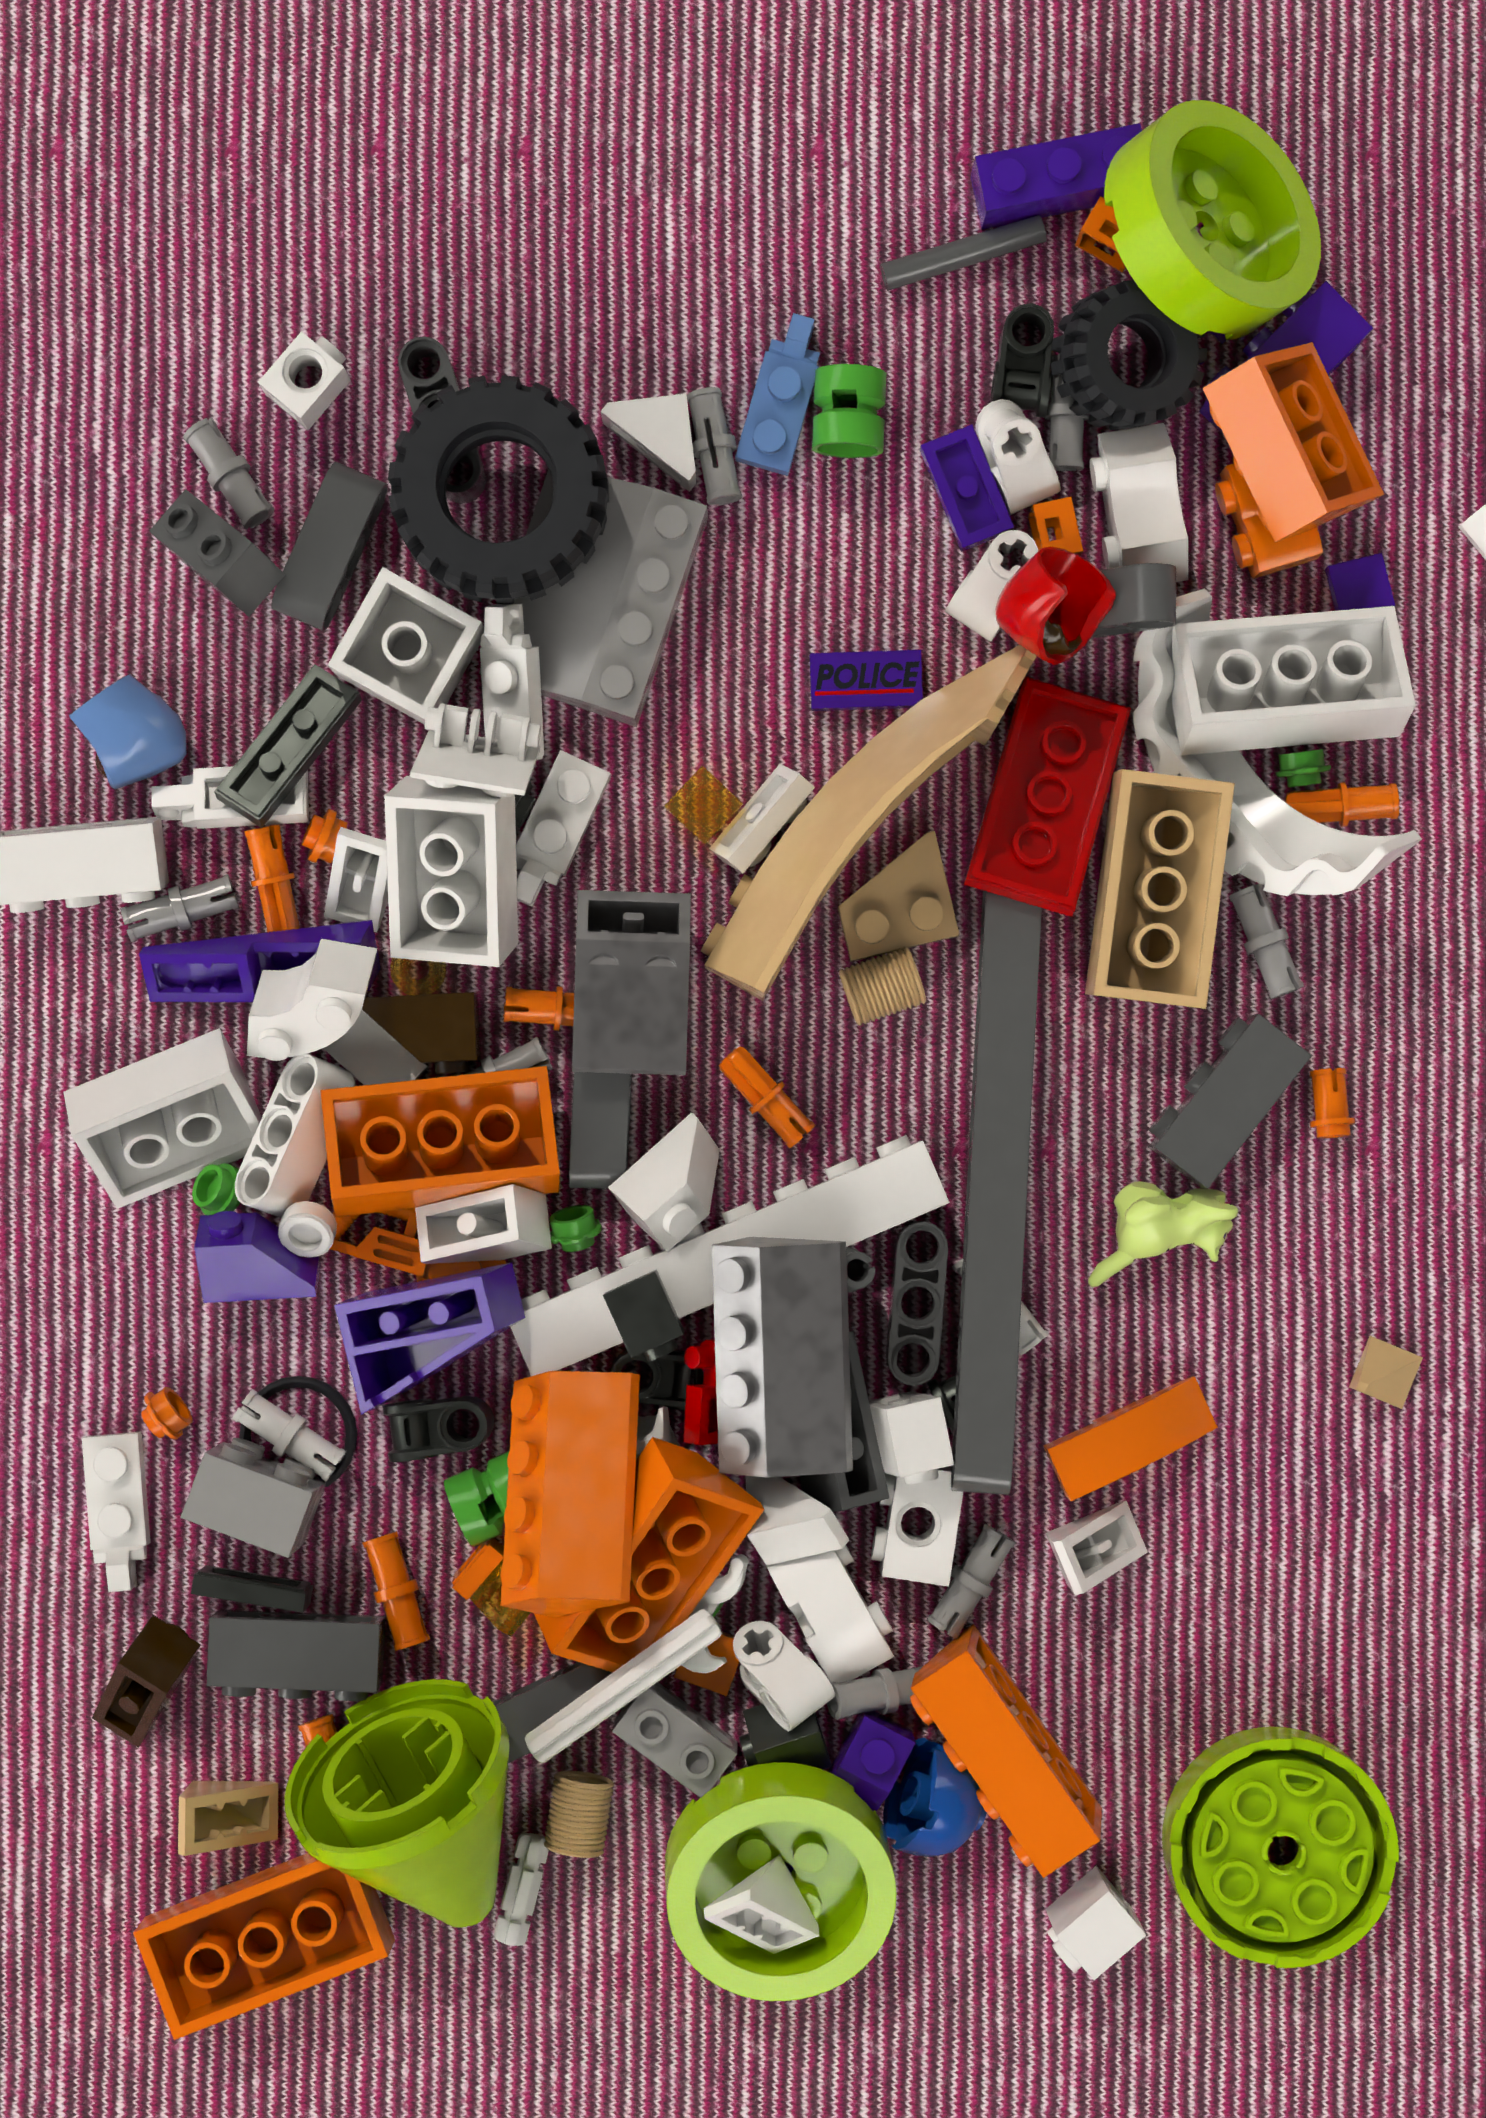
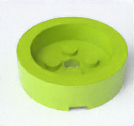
M1191 100L1182 102L1172 107L1124 144L1113 157L1106 175L1104 200L1106 206L1114 208L1119 229L1112 236L1115 247L1129 274L1142 292L1159 310L1180 326L1201 336L1207 331L1225 334L1226 340L1244 337L1299 301L1312 287L1321 259L1320 230L1313 203L1300 175L1287 155L1261 127L1245 115L1228 106L1212 101ZM1200 222L1204 225L1200 229L1202 236L1199 235L1195 228Z
M1269 1726L1240 1731L1219 1740L1197 1756L1182 1773L1170 1795L1164 1814L1162 1826L1163 1858L1167 1874L1178 1898L1193 1922L1207 1938L1221 1949L1242 1960L1244 1958L1258 1963L1275 1965L1276 1968H1297L1318 1964L1334 1958L1355 1945L1371 1930L1382 1915L1391 1897L1389 1891L1394 1878L1396 1862H1399L1397 1831L1390 1808L1373 1780L1346 1753L1329 1741L1312 1733L1287 1727ZM1275 1836H1288L1296 1840L1298 1853L1291 1863L1276 1865L1269 1861L1268 1848Z
M773 1762L753 1765L731 1772L721 1777L720 1784L705 1793L699 1800H691L677 1819L667 1843L665 1854L666 1906L669 1925L676 1944L688 1962L703 1977L734 1994L755 2000L792 2001L830 1991L860 1972L877 1954L890 1931L896 1909L897 1892L889 1844L883 1824L876 1811H872L867 1803L854 1792L852 1785L820 1768L797 1763ZM780 1854L783 1861L789 1863L794 1868L790 1874L818 1923L819 1936L773 1954L704 1918V1908Z

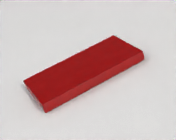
M1024 677L964 885L1072 917L1076 909L1131 708L1033 678Z

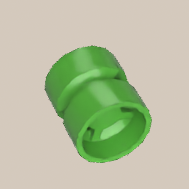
M833 364L822 366L815 370L814 404L820 407L822 412L813 417L812 451L817 454L838 458H867L883 453L885 420L877 415V411L885 406L887 372L880 368L860 364ZM843 406H857V408H843Z
M509 1451L489 1459L487 1468L483 1472L472 1467L444 1480L445 1491L453 1513L465 1538L472 1547L502 1535L503 1525L505 1524L504 1512L507 1503L509 1470L507 1458ZM494 1495L495 1500H485L488 1496Z

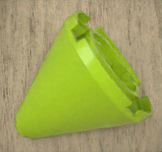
M447 1679L420 1680L380 1691L344 1711L349 1724L338 1731L326 1743L322 1736L317 1734L302 1752L293 1767L286 1786L285 1812L288 1822L303 1848L322 1863L452 1927L461 1928L476 1925L491 1911L496 1898L510 1747L506 1726L489 1697L481 1699L474 1696L468 1684Z

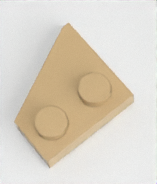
M935 831L924 834L838 906L850 962L888 952L891 953L893 950L898 951L899 948L903 950L904 946L912 948L960 935Z

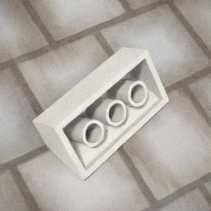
M1395 606L1179 623L1173 626L1172 661L1174 667L1172 708L1181 755L1400 737L1416 706Z

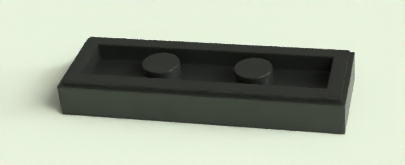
M314 664L215 789L216 798L263 828L362 701L360 692Z

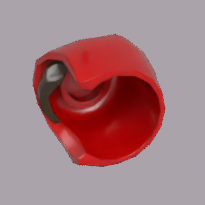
M1044 547L1021 566L1004 586L995 608L996 621L999 627L1015 642L1042 660L1056 665L1069 660L1086 646L1099 624L1113 607L1116 592L1107 577L1091 562L1062 548Z

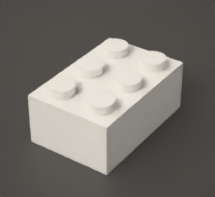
M405 776L384 796L390 958L500 967L518 945L515 795L506 798L493 797L485 794L482 789L461 785L454 788H437L427 784L424 779Z

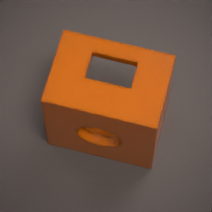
M1099 197L1082 226L1075 246L1123 273L1126 267L1112 239V236L1119 231L1114 208L1106 206L1103 197ZM1098 241L1116 252L1111 256L1095 247L1094 244Z
M1066 497L1032 505V513L1028 514L1032 537L1038 547V551L1041 548L1051 546L1062 548L1081 556L1083 547L1072 498ZM1053 527L1056 540L1049 541L1047 528Z

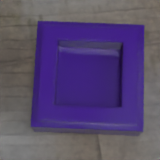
M1382 553L1329 565L1325 568L1335 611L1395 606Z

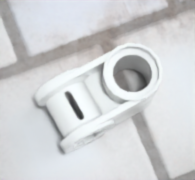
M1000 399L992 401L983 407L975 424L976 433L1009 515L1059 493L1061 487L1058 476L1047 455L1040 431L1035 423L1026 418L1020 407L1010 400Z
M1019 530L1005 531L992 541L975 569L968 573L945 609L947 614L990 642L993 641L1001 629L995 616L998 597L1009 579L1021 567L1015 565L1010 571L1005 570L1001 566L1004 557L1000 551L1009 554L1014 548L1020 549L1023 552L1021 558L1023 565L1038 552L1035 541L1027 533Z
M765 1621L750 1622L742 1626L735 1634L733 1650L736 1658L741 1663L740 1676L743 1684L765 1706L773 1719L784 1730L788 1732L793 1730L835 1697L833 1686L822 1669L811 1658L804 1656L778 1627L772 1623Z

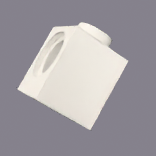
M301 331L258 383L267 397L306 430H309L351 380L342 366L346 357L332 343L322 336L314 342ZM307 366H315L322 369L321 379L315 386L300 388L295 385L296 375L301 369Z

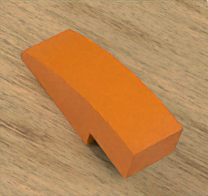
M1191 1376L1093 1420L1092 1424L1047 1443L1043 1447L1066 1498L1071 1502L1173 1453L1218 1427L1195 1376Z

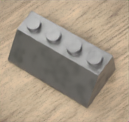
M746 1237L713 1244L712 1273L719 1473L769 1478L852 1471L846 1241Z

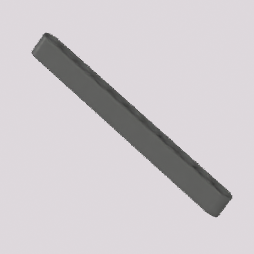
M983 891L952 1444L954 1465L951 1466V1490L1009 1495L1013 1469L1042 908L987 891Z

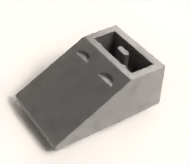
M578 890L572 1072L686 1075L691 894Z

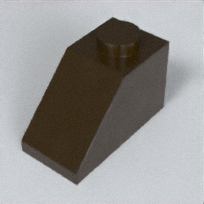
M464 992L365 998L362 1010L419 1062L435 1064V1074L469 1072L468 1062L481 1060L478 994Z
M152 1615L119 1661L92 1719L139 1748L186 1674L201 1644L191 1639L179 1626L166 1623Z

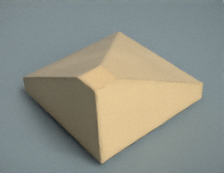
M1369 1336L1349 1388L1402 1409L1423 1357Z

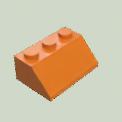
M1313 342L1254 356L1202 388L1210 404L1211 417L1216 425L1222 429L1233 452L1236 470L1246 480L1257 503L1260 521L1270 531L1274 542L1305 533L1384 495Z

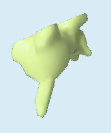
M1135 1181L1128 1184L1114 1199L1118 1213L1115 1230L1118 1250L1097 1264L1088 1278L1089 1285L1091 1287L1101 1285L1136 1259L1158 1256L1174 1247L1186 1244H1193L1202 1248L1212 1261L1217 1262L1219 1249L1224 1244L1227 1234L1233 1228L1231 1220L1237 1217L1238 1208L1234 1205L1226 1204V1194L1219 1190L1193 1189L1178 1198L1171 1199L1153 1183Z

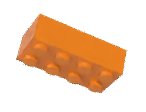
M309 1853L145 1916L133 1932L174 2040L389 1956L395 1942V1937L377 1890L322 1863Z

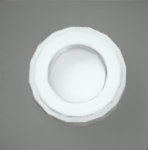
M310 1201L296 1202L287 1207L283 1213L279 1224L278 1236L281 1244L297 1256L307 1258L318 1257L328 1252L333 1245L337 1231V1222L334 1215L326 1207Z

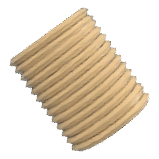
M905 946L903 950L899 948L898 951L893 950L892 953L888 952L887 955L883 954L882 957L877 956L876 959L872 957L871 961L867 959L866 963L862 961L861 964L856 963L855 966L851 965L850 968L846 967L845 970L840 969L839 971L849 1006L859 1026L862 1023H869L870 1020L875 1021L876 1018L880 1020L881 1016L885 1018L886 1015L890 1016L891 1013L896 1014L897 1011L901 1013L902 1009L906 1011L907 1008L911 1009L912 1006L917 1007V1005L920 1006L921 1003L925 1004L926 1002L924 988L910 950Z
M560 1771L554 1775L555 1780H553V1792L551 1793L553 1797L550 1798L552 1803H550L551 1808L549 1809L550 1814L548 1815L549 1820H547L548 1825L546 1826L544 1846L552 1852L579 1858L601 1856L604 1854V1841H606L608 1818H610L608 1813H610L611 1796H613V1781L598 1774L581 1771Z

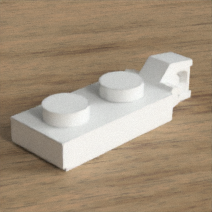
M495 604L486 606L484 634L481 635L480 642L485 737L491 711L497 712L495 739L499 737L502 713L530 717L532 724L541 725L538 745L541 747L537 760L543 759L544 736L539 646H532L530 635L524 634L523 604Z
M562 750L559 751L516 844V866L521 870L517 878L518 901L533 907L544 881L557 886L561 876L566 875L612 776L610 772Z
M234 766L193 769L192 775L181 777L182 785L151 786L152 809L156 817H161V820H182L183 827H197V829L256 826L255 823L219 801L214 793L215 789ZM308 770L265 825L309 823Z
M141 1432L85 1436L82 1438L90 1550H93L95 1564L106 1563L108 1592L129 1591L137 1587L135 1560L147 1558V1545L151 1543Z

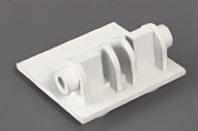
M440 703L439 708L428 707L425 729L429 731L411 769V778L424 779L427 784L437 788H454L458 785L479 788L485 794L493 797L506 798L515 794L525 795L540 753L541 746L538 745L541 725L532 724L530 717L502 713L499 737L495 739L497 712L491 711L486 737H480L478 734L481 711L474 708L469 735H467L466 728L469 708Z

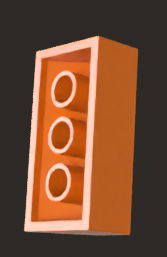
M547 1066L321 1090L330 1192L335 1217L413 1209L511 1184L543 1194L559 1192L560 1171Z
M548 1371L514 1381L511 1399L510 1451L507 1458L509 1470L507 1503L504 1512L505 1537L503 1564L500 1573L502 1582L500 1606L558 1617L630 1602L640 1375L624 1372Z
M652 1437L636 1459L630 1602L558 1617L534 1613L551 1654L614 1672L688 1619L765 1509L761 1502L724 1473H719V1469L699 1453Z
M972 1624L960 1633L958 1639L954 1638L914 1674L911 1690L914 1694L910 1696V1701L923 1722L928 1726L935 1723L947 1741L943 1743V1748L955 1768L961 1773L968 1770L980 1787L976 1791L977 1798L987 1814L993 1820L1001 1817L1013 1834L1008 1838L1009 1843L1019 1860L1026 1867L1034 1864L1041 1876L1045 1878L1100 1842L1102 1807L980 1632Z

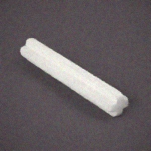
M706 1609L699 1610L529 1732L525 1737V1742L531 1754L540 1763H546L720 1638L722 1632L715 1618Z

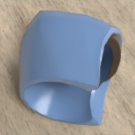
M131 674L117 680L69 715L95 749L97 770L103 777L108 779L109 785L114 789L155 776L180 763L186 756V731L180 716L172 710L161 696L151 692Z

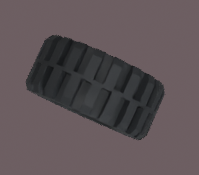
M502 375L501 383H487L485 376L469 378L470 387L455 392L453 386L450 385L437 392L439 401L430 408L422 404L412 415L414 425L410 431H401L395 444L398 452L395 462H390L388 473L392 494L388 496L391 513L397 523L398 531L414 559L423 570H427L433 576L437 583L449 591L453 588L461 592L465 598L477 602L487 598L495 599L497 604H514L515 598L529 596L532 601L546 596L545 590L557 583L562 587L574 578L573 571L581 562L587 564L596 551L594 544L598 536L603 535L607 522V503H609V485L603 455H601L596 436L589 424L585 425L580 419L578 410L566 399L559 401L553 397L550 388L537 382L532 387L521 385L519 377ZM511 441L530 447L546 463L553 479L552 504L543 522L529 534L509 542H484L466 533L453 519L446 496L448 478L457 462L472 449L490 442Z

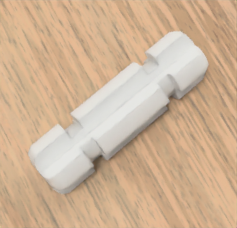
M521 1833L517 1839L513 1856L518 1858L517 1864L511 1863L500 1907L502 1910H505L504 1916L498 1915L494 1931V1938L506 1945L521 1946L527 1940L531 1923L526 1921L527 1915L533 1916L544 1872L543 1869H539L540 1863L546 1864L549 1852L544 1846L545 1837L538 1834Z

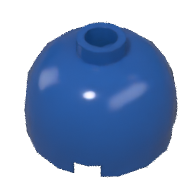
M925 1737L916 1739V1743L906 1761L908 1765L901 1785L896 1781L890 1794L885 1799L883 1827L887 1838L896 1840V1843L891 1845L895 1850L925 1857L952 1853L972 1836L974 1830L980 1829L985 1821L987 1812L976 1795V1791L980 1787L968 1770L961 1773L955 1768L943 1748V1743Z

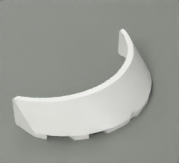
M1205 588L1176 597V624L1209 621L1212 596ZM1173 626L1143 631L1138 637L1133 662L1140 661L1138 669V707L1132 714L1136 739H1144L1154 770L1152 773L1235 783L1224 865L1225 872L1231 876L1239 873L1254 882L1264 885V891L1278 895L1289 896L1295 893L1303 895L1332 894L1333 896L1361 887L1422 840L1415 830L1397 835L1368 836L1340 831L1318 823L1292 808L1268 788L1250 767L1239 750L1181 755L1172 708V690L1174 687V667L1172 661Z

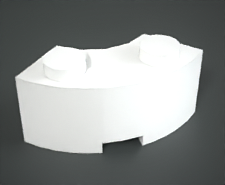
M1159 423L1098 434L1099 457L1090 458V474L1094 491L1103 492L1109 536L1102 538V551L1106 569L1142 563L1171 564L1176 566V582L1188 580V535L1179 498L1176 457L1165 424Z
M321 939L316 954L303 965L287 970H263L249 1013L247 1056L281 1061L287 1057L315 1052L341 1038L354 1025L361 1012L377 948Z
M846 1545L842 1549L766 1566L787 1607L790 1608L797 1619L809 1647L831 1683L854 1680L895 1657L884 1637L893 1632V1629L878 1602L876 1601L867 1606L846 1568V1565L854 1561Z

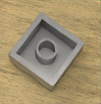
M233 1438L231 1444L222 1442L205 1452L180 1518L289 1558L305 1543L326 1482L315 1476L314 1469L301 1464L294 1458L286 1457L284 1463L276 1462L263 1457L265 1448L240 1438Z

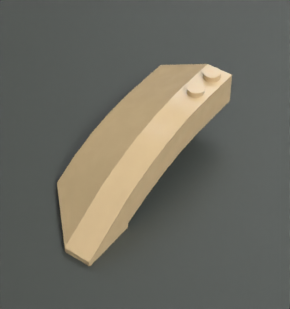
M1021 645L1014 647L920 700L873 737L829 779L796 817L764 861L754 879L744 874L728 902L737 908L728 925L724 927L716 923L701 949L702 953L709 956L704 965L705 969L763 1001L816 907L850 859L882 822L931 775L974 741L984 746L987 744L1035 660L1036 655Z

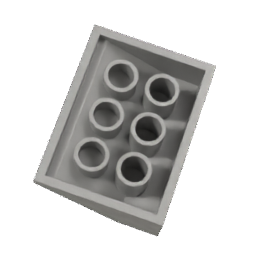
M549 469L527 534L543 522L550 510L553 500V479ZM607 477L609 485V503H607L606 509L607 522L603 535H599L594 544L596 551L587 564L581 562L573 571L575 577L562 587L557 583L546 589V596L532 601L529 596L515 598L514 604H523L524 634L530 635L532 646H539L541 695L637 727L708 520L707 505L653 487Z

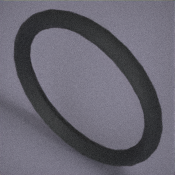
M286 1377L268 1384L257 1393L266 1400L275 1393L285 1389L307 1388L322 1393L340 1411L345 1425L346 1438L344 1450L346 1453L340 1463L335 1465L336 1469L326 1481L325 1487H328L341 1477L350 1465L356 1450L358 1434L356 1420L350 1405L340 1392L328 1383L312 1377ZM241 1424L239 1438L252 1442V1430Z

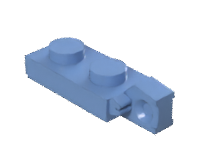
M793 313L785 342L771 340L769 351H765L735 455L736 462L785 476L789 475L815 385V370L819 368L817 363L820 352L808 349L815 319Z

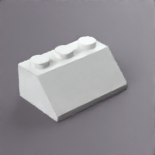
M220 1028L63 1092L71 1136L117 1209L197 1177L208 1165L228 1164L245 1157L262 1119L241 1065Z

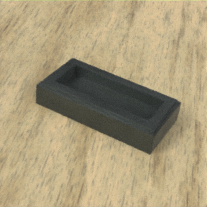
M206 1565L194 1574L191 1594L303 1613L310 1606L313 1585H310V1582Z

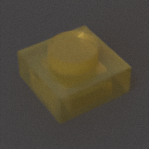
M702 765L664 805V808L706 846L742 808L743 803Z
M502 1560L479 1586L470 1600L499 1631L512 1637L531 1612L500 1606Z

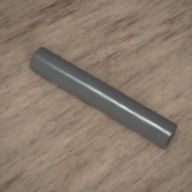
M1036 215L881 263L882 278L887 291L1047 242L1046 231L1041 216Z

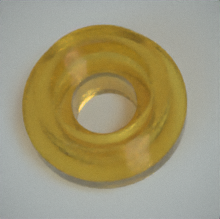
M392 958L390 965L392 980L402 992L408 995L432 994L441 987L447 973L445 962L427 961L429 965L428 975L423 979L416 980L409 973L410 964L414 960Z

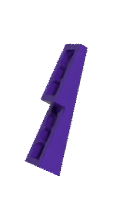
M368 920L146 946L140 951L139 957L150 1002H253L263 970H287L303 965L316 954L321 939L377 948L373 922ZM378 950L367 991L370 990L381 969Z

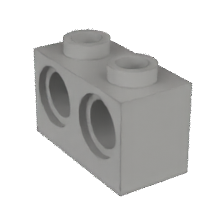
M659 1682L633 1699L621 1710L614 1720L612 1729L614 1734L700 1798L713 1788L737 1755L738 1741Z

